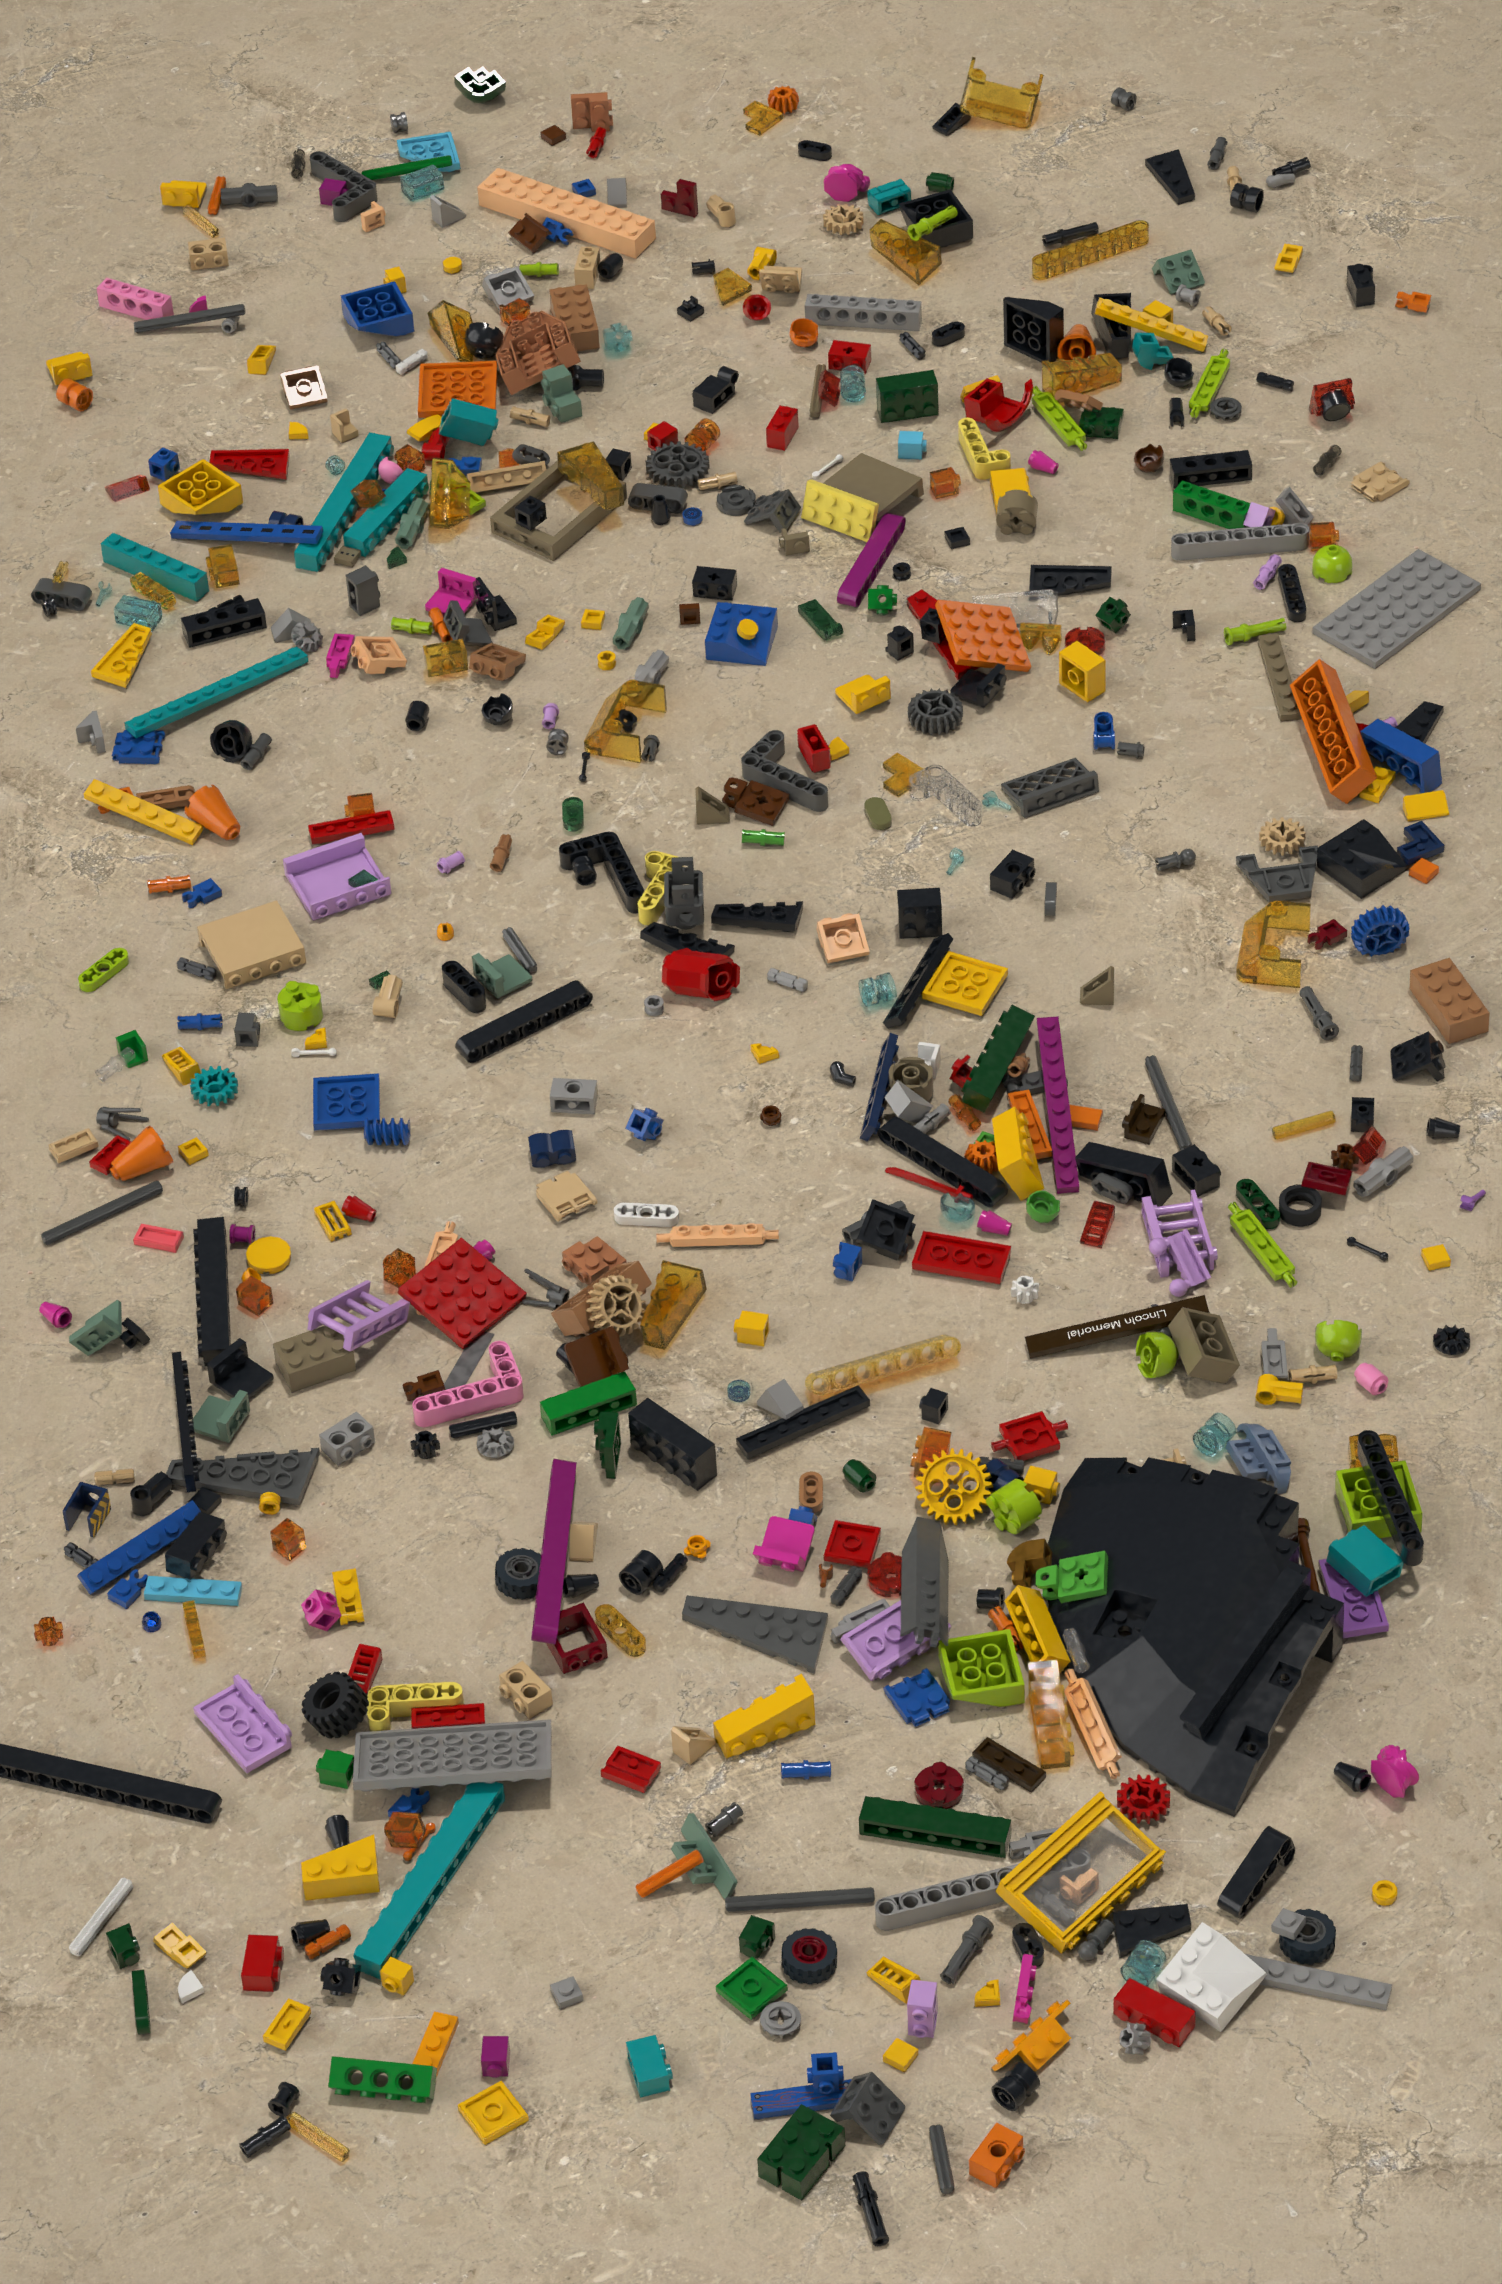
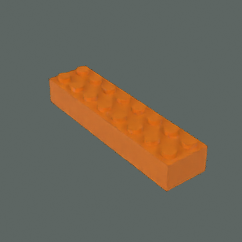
M1319 659L1292 682L1290 688L1329 792L1348 804L1377 779L1338 674L1334 668Z

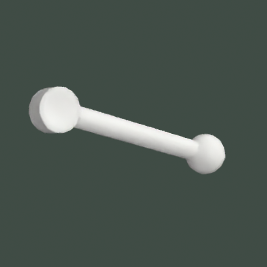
M838 454L833 461H831L821 470L814 471L812 473V478L819 479L820 474L825 472L835 463L841 462L843 460V456L841 454Z
M293 1048L291 1051L293 1057L316 1054L335 1056L337 1054L335 1048H330L329 1050H299L298 1048Z

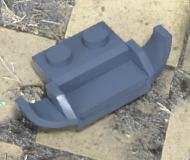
M1240 1424L1237 1427V1431L1245 1432L1247 1435L1246 1439L1228 1441L1226 1449L1241 1475L1251 1479L1266 1478L1267 1481H1274V1487L1278 1488L1277 1494L1286 1493L1291 1475V1461L1272 1430H1267L1259 1424Z

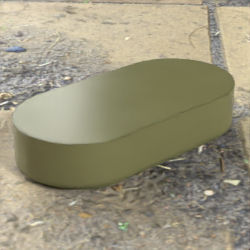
M879 797L867 799L864 803V808L871 826L877 830L888 829L892 824V817L885 801Z

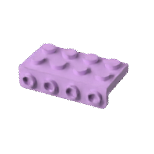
M901 1600L847 1632L840 1639L871 1682L878 1677L880 1679L887 1677L894 1667L899 1666L901 1668L910 1662L911 1657L915 1654L920 1656L930 1649V1638L924 1637L920 1645L915 1643L913 1632L903 1637L900 1636ZM948 1623V1633H949V1631H950V1629H951V1627H952L949 1623Z
M237 1674L233 1676V1685L196 1705L193 1709L194 1714L246 1773H249L292 1748L290 1739L292 1732L287 1724H282L279 1721L276 1712L272 1708L269 1710L263 1697L260 1694L254 1693L247 1679L243 1680Z

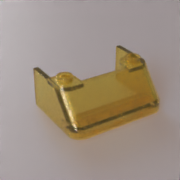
M972 57L960 103L961 112L1018 128H1029L1032 124L1044 75L1040 74L1038 84L1028 82L1023 84L1021 89L986 81V74L981 69L973 68L976 57Z
M629 680L622 684L605 699L584 740L585 751L592 755L641 763L640 736L622 733L623 725L620 721L615 720V718H618L619 711L625 709L626 706L666 713L665 685L637 680Z
M1272 901L1245 922L1236 968V977L1240 982L1300 988L1301 960L1280 958L1279 948L1273 945H1265L1264 943L1267 928L1310 932L1311 904Z

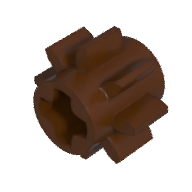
M1350 1144L1337 1145V1151H1331L1332 1166L1353 1170V1164H1359L1357 1148H1353Z

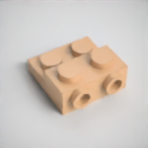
M356 636L354 644L351 646V655L357 657L359 668L364 669L366 673L385 674L387 667L406 666L407 660L393 637Z
M848 913L839 918H824L817 922L816 930L827 964L869 955L870 951L859 914L853 915Z

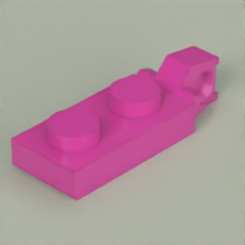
M334 634L326 657L330 678H338L340 668L345 669L347 666L355 635Z
M1024 1954L1022 1957L1013 2022L1028 2024L1032 2008L1027 2002H1031L1033 1987L1028 1985L1029 1981L1035 1980L1037 1967L1032 1965L1033 1955Z

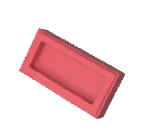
M141 1224L133 1241L134 1245L176 1253L184 1238V1234L182 1231Z

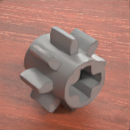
M1127 2023V2028L1121 2031L1119 2040L1120 2045L1126 2047L1125 2053L1143 2055L1144 2050L1150 2047L1151 2033L1145 2030V2024Z

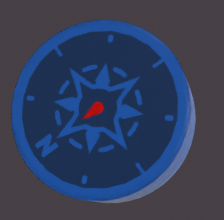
M691 507L683 511V522L685 524L694 526L702 522V511L699 508Z

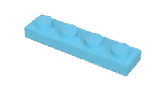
M148 1576L144 1590V1599L238 1606L242 1592V1582Z

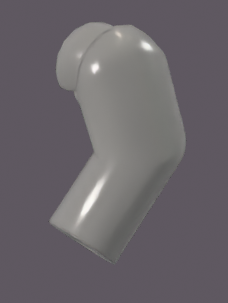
M1270 175L1267 177L1266 183L1269 187L1276 188L1285 183H1294L1295 175Z

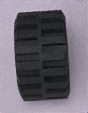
M338 1671L333 1674H325V1677L317 1679V1682L309 1687L310 1690L304 1695L305 1699L302 1701L303 1708L301 1709L304 1717L323 1737L326 1736L329 1739L333 1737L340 1738L343 1734L346 1736L352 1729L355 1730L357 1725L364 1720L363 1716L368 1711L366 1708L369 1705L367 1694L344 1672L340 1673Z

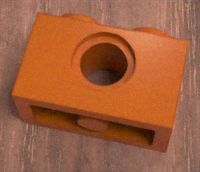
M996 2122L970 2157L969 2175L997 2188L1002 2180L1005 2181L1009 2177L1015 2162H1020L1025 2153L1023 2136Z

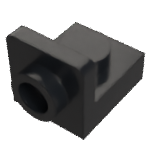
M1193 609L1173 611V629H1182V634L1186 633L1187 642L1195 641Z

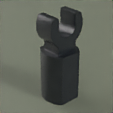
M1171 398L1169 401L1170 426L1172 427L1174 422H1180L1181 426H1184L1182 399Z

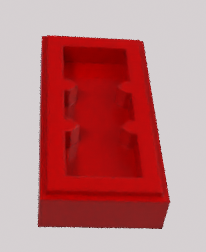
M117 1135L89 1161L90 1167L108 1175L110 1173L109 1169L112 1168L111 1162L131 1141Z

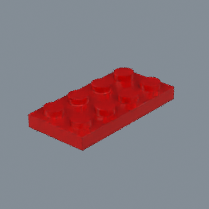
M923 1231L912 1261V1269L1001 1284L1011 1255V1246Z

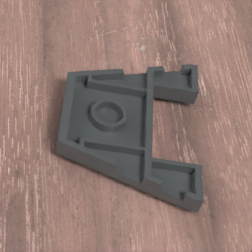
M1318 845L1299 848L1301 863L1259 868L1255 854L1236 856V865L1269 903L1311 897Z

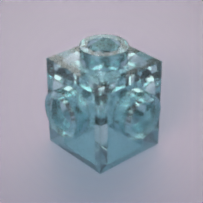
M621 323L612 324L610 328L602 331L606 351L615 349V352L625 351L626 347H629L630 341H633L631 330L627 329V325L622 326Z

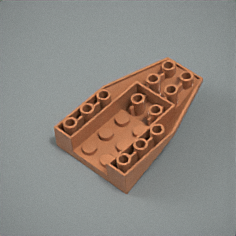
M543 311L532 312L527 318L512 322L507 327L502 345L496 353L501 376L511 395L540 382L543 379L542 371L562 364L569 368L581 362L566 323Z

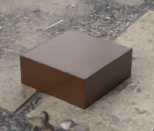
M556 125L540 132L541 139L551 146L567 139L566 132Z
M699 603L679 604L680 625L701 624Z

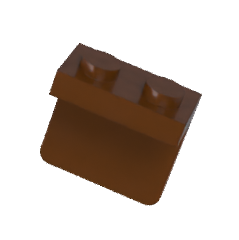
M613 1326L564 1345L565 1353L580 1387L629 1369L628 1357L622 1351L619 1334L614 1330Z

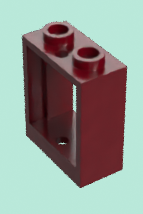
M584 1602L560 1611L557 1636L586 1626L595 1642L568 1652H564L558 1639H556L555 1645L546 1643L563 1674L576 1671L584 1666L608 1658L606 1641Z

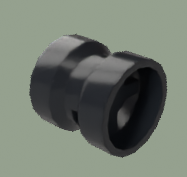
M580 856L572 862L576 880L580 885H590L596 880L597 874L590 857Z

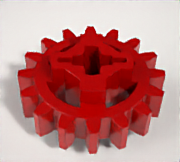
M1138 1774L1137 1780L1129 1777L1128 1784L1121 1783V1790H1117V1808H1120V1812L1123 1815L1127 1814L1129 1820L1136 1818L1137 1823L1140 1824L1141 1820L1144 1819L1147 1824H1150L1151 1818L1159 1821L1160 1814L1164 1816L1167 1814V1808H1170V1791L1167 1790L1166 1783L1160 1784V1778L1157 1777L1151 1780L1150 1775H1147L1145 1779H1142L1141 1775Z

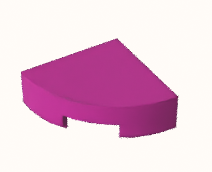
M206 296L197 298V301L190 306L189 313L208 310Z

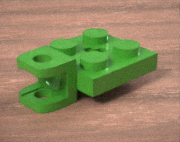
M1105 1551L1059 1559V1568L1057 1565H1052L1036 1571V1586L1039 1589H1043L1042 1596L1045 1600L1059 1599L1061 1603L1107 1595L1108 1555ZM1087 1574V1575L1084 1576V1579H1082V1580L1079 1579V1577H1080L1081 1575ZM1049 1575L1048 1579L1042 1580L1043 1576Z

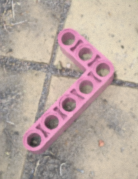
M495 1341L489 1345L490 1366L495 1377L416 1398L412 1403L415 1424L419 1427H429L520 1402L524 1397L522 1377L509 1345L504 1341Z

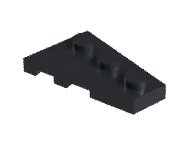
M1188 1904L1112 1912L1120 1958L1127 1956L1128 1952L1137 1948L1140 1950L1149 1947L1150 1943L1157 1940L1165 1941L1191 1930Z

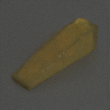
M442 300L427 313L430 326L456 360L460 362H473V355L467 350L464 342L466 329L473 323L471 314Z

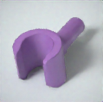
M1481 1190L1472 1197L1462 1195L1460 1208L1472 1211L1475 1202L1486 1194L1485 1190Z

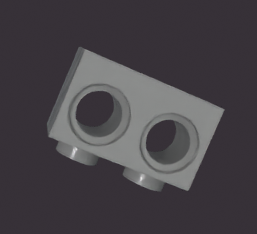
M357 1411L319 1434L321 1450L337 1465L351 1459L354 1455L375 1443L373 1426Z

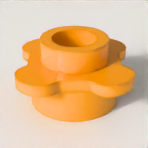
M701 1535L691 1536L687 1541V1547L684 1548V1554L700 1559L705 1558L706 1550L711 1546V1543Z

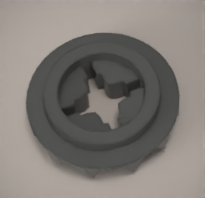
M1222 397L1214 400L1210 405L1211 414L1215 415V418H1222L1223 420L1228 418L1232 420V417H1238L1239 413H1241L1242 406L1234 398Z

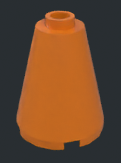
M1082 324L1074 325L1058 345L1057 352L1060 362L1071 370L1088 368L1096 357L1095 344L1088 328Z
M211 785L212 787L210 788L203 786L188 800L190 805L188 808L185 806V814L189 819L203 825L204 828L225 840L235 839L240 833V824L220 790L215 785Z
M149 1125L111 1162L112 1168L109 1170L115 1180L120 1178L123 1182L168 1166L174 1161L169 1151H166L159 1135Z

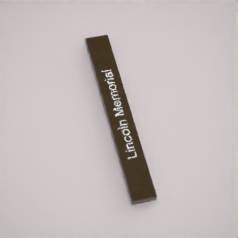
M1205 1295L1026 1336L1025 1341L1030 1359L1165 1328L1168 1327L1182 1307L1210 1313Z

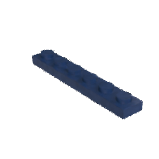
M891 1032L881 1047L860 1134V1139L867 1142L872 1134H877L881 1123L878 1122V1119L883 1114L884 1107H882V1104L885 1102V1096L888 1093L885 1089L889 1086V1069L893 1063L895 1065L893 1058L899 1048L896 1045L898 1035Z

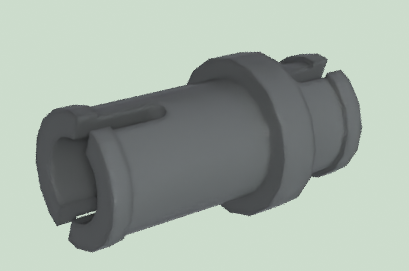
M733 1802L729 1807H723L721 1813L709 1823H706L705 1827L713 1837H716L730 1824L734 1825L737 1823V1819L744 1814L743 1810L736 1802Z

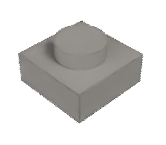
M1283 1908L1271 1925L1272 1932L1295 1940L1306 1924V1916Z
M574 1976L550 1984V1991L559 2009L584 2001L583 1994Z

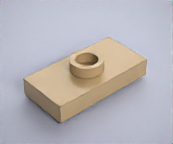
M89 1128L49 1144V1150L58 1163L99 1147L98 1141Z

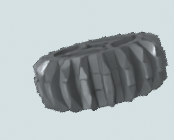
M940 688L938 690L930 689L928 692L923 690L922 694L916 693V696L911 698L908 706V718L911 726L915 727L916 731L922 730L923 734L927 732L931 735L933 733L940 735L942 732L948 734L949 730H955L956 726H960L963 717V705L959 697H956L954 693H949L948 690L941 691Z

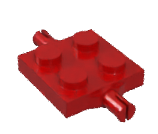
M1043 1411L999 1424V1431L1003 1440L992 1442L991 1448L993 1452L1007 1448L1016 1460L1025 1461L1060 1450V1442L1056 1433L1068 1430V1424L1066 1420L1054 1424L1045 1417Z

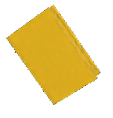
M1025 468L990 471V484L996 514L998 500L1007 491L1023 490L1032 497L1029 477Z

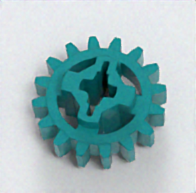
M210 1066L208 1071L201 1069L202 1073H195V1079H191V1094H193L194 1100L199 1099V1104L207 1102V1106H210L212 1103L219 1106V1102L222 1101L226 1104L227 1098L234 1099V1093H238V1080L235 1078L234 1072L230 1073L229 1068L222 1070L221 1066H218L217 1069H213Z

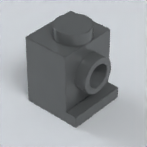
M238 1012L234 1029L236 1046L258 1047L257 1035L260 1034V1022H257L256 1013Z

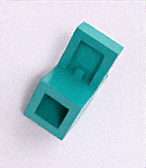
M1135 333L1132 349L1143 368L1152 370L1153 364H1166L1170 359L1174 358L1168 346H1159L1154 333Z

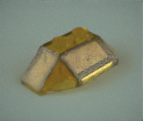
M432 458L428 510L429 528L450 529L469 518L471 482L452 459Z

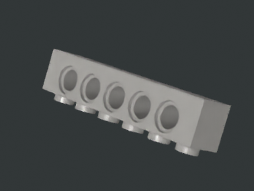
M807 294L805 318L812 320L817 325L919 331L922 321L921 301Z

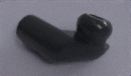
M835 1061L831 1064L830 1073L835 1082L852 1087L855 1085L856 1076L846 1074L842 1062Z

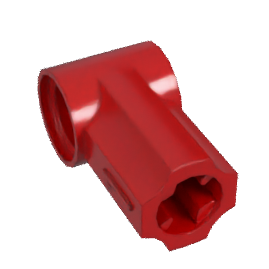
M440 428L433 431L428 443L425 442L421 450L422 460L443 462L445 447L450 437L440 435Z

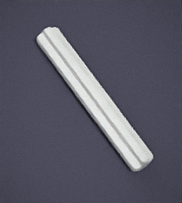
M125 1877L120 1879L70 1944L71 1954L77 1957L82 1955L133 1888L131 1880Z

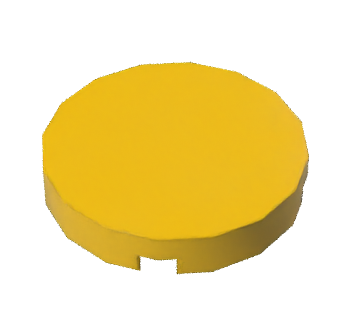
M262 1237L249 1245L246 1251L247 1264L260 1274H263V1272L274 1274L282 1271L291 1261L290 1246L285 1240L278 1237Z

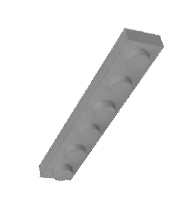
M1245 1954L1267 1973L1260 1983L1261 1985L1387 2010L1392 1984Z

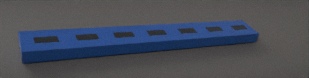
M176 521L170 535L172 539L317 544L324 531L322 526Z

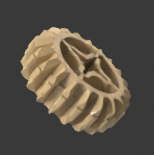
M610 1275L607 1278H601L598 1283L593 1285L594 1290L588 1292L592 1298L586 1301L590 1304V1308L586 1311L592 1314L588 1320L595 1321L594 1328L603 1330L613 1326L619 1337H622L625 1334H631L633 1329L639 1327L638 1322L644 1320L640 1314L646 1311L642 1308V1304L646 1301L640 1299L643 1292L636 1291L638 1284H632V1279L624 1278L622 1275ZM615 1288L619 1290L621 1294L616 1295V1293H612L610 1289ZM616 1317V1319H620L622 1322L616 1324L610 1319Z

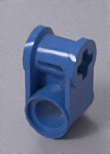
M1099 712L1094 717V750L1104 747L1115 749L1113 717L1108 712Z

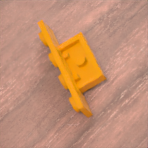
M1068 1999L1062 2003L1056 2001L1047 2008L1046 2012L1048 2015L1044 2019L1039 2017L1029 2025L1031 2031L1027 2035L1023 2032L1012 2041L1014 2047L1009 2051L1006 2048L995 2057L997 2063L991 2068L997 2071L1006 2065L1017 2053L1034 2072L1043 2066L1071 2039L1055 2020L1071 2004Z

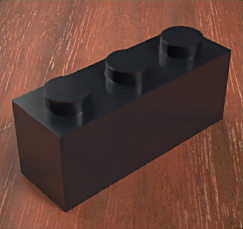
M199 1512L165 1553L166 1572L191 1580L197 1572L201 1571L207 1559L213 1556L220 1543L222 1544L227 1536L225 1520Z

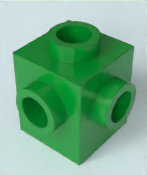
M877 585V589H868L869 611H876V614H889V611H893V606H897V594H894L893 589H889V585ZM886 597L885 602L881 603L880 598Z

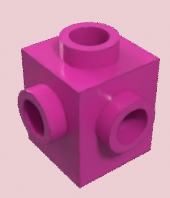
M315 1589L301 1604L308 1624L324 1631H328L342 1616L336 1603V1598L329 1592Z

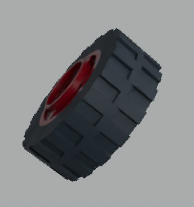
M803 1928L802 1930L794 1931L791 1935L789 1934L786 1937V1941L782 1944L781 1965L784 1968V1973L790 1976V1979L793 1981L796 1980L801 1984L807 1983V1985L822 1983L823 1980L829 1979V1976L834 1974L837 1967L835 1940L833 1941L832 1937L824 1931H819L815 1928Z

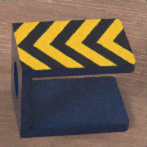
M79 1482L63 1509L65 1528L67 1531H70L85 1505L91 1506L93 1508L87 1517L90 1537L94 1538L111 1510L108 1489ZM89 1493L98 1495V1500L93 1499Z

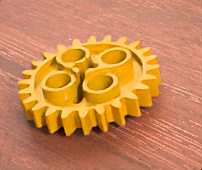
M951 1448L950 1455H946L945 1451L941 1450L942 1457L940 1458L933 1454L934 1462L931 1463L926 1460L925 1463L928 1468L919 1469L923 1477H916V1480L922 1484L915 1487L916 1491L922 1492L917 1496L918 1501L925 1500L921 1504L922 1509L929 1508L927 1511L928 1516L936 1513V1521L943 1517L945 1525L949 1523L950 1519L953 1520L955 1526L958 1524V1519H962L964 1524H966L967 1516L975 1520V1511L983 1513L980 1507L981 1504L988 1506L984 1498L989 1497L991 1492L986 1489L993 1487L992 1482L986 1481L991 1478L990 1473H984L987 1469L986 1464L979 1466L981 1459L978 1457L972 1460V1452L964 1456L963 1449L958 1454H955L954 1449ZM951 1466L959 1467V1472L956 1475H949L947 1473ZM968 1471L969 1474L963 1477V1474ZM974 1481L977 1483V1486L974 1490L968 1491L965 1489L966 1483ZM935 1483L943 1484V1489L940 1492L935 1493L931 1491ZM957 1484L959 1488L957 1490L951 1489L949 1485ZM946 1496L943 1502H939L941 1498ZM954 1498L961 1500L960 1505L956 1508L948 1506L950 1500Z

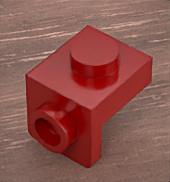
M968 1054L962 1060L958 1058L951 1067L953 1072L949 1079L961 1088H963L966 1080L971 1081L969 1075L973 1068L967 1065L971 1058Z

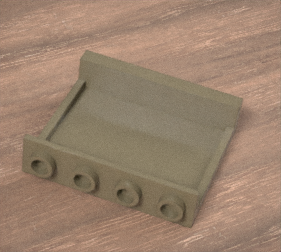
M860 453L823 483L878 503L875 528L880 522L879 519L907 496L913 495L920 498L924 495L921 477L863 453Z

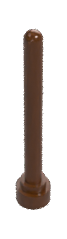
M1299 1518L1298 1542L1304 1566L1311 1569L1310 1589L1320 1593L1307 1538L1310 1533L1309 1521L1305 1518Z

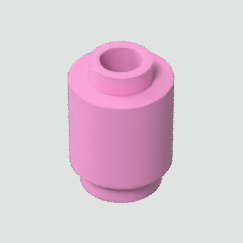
M1362 1363L1356 1368L1354 1373L1356 1381L1369 1393L1378 1395L1387 1389L1388 1377L1374 1365Z

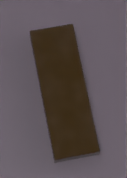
M986 1737L972 1752V1756L980 1760V1762L997 1770L999 1774L1002 1773L1007 1776L1009 1780L1031 1793L1046 1778V1771L989 1737Z

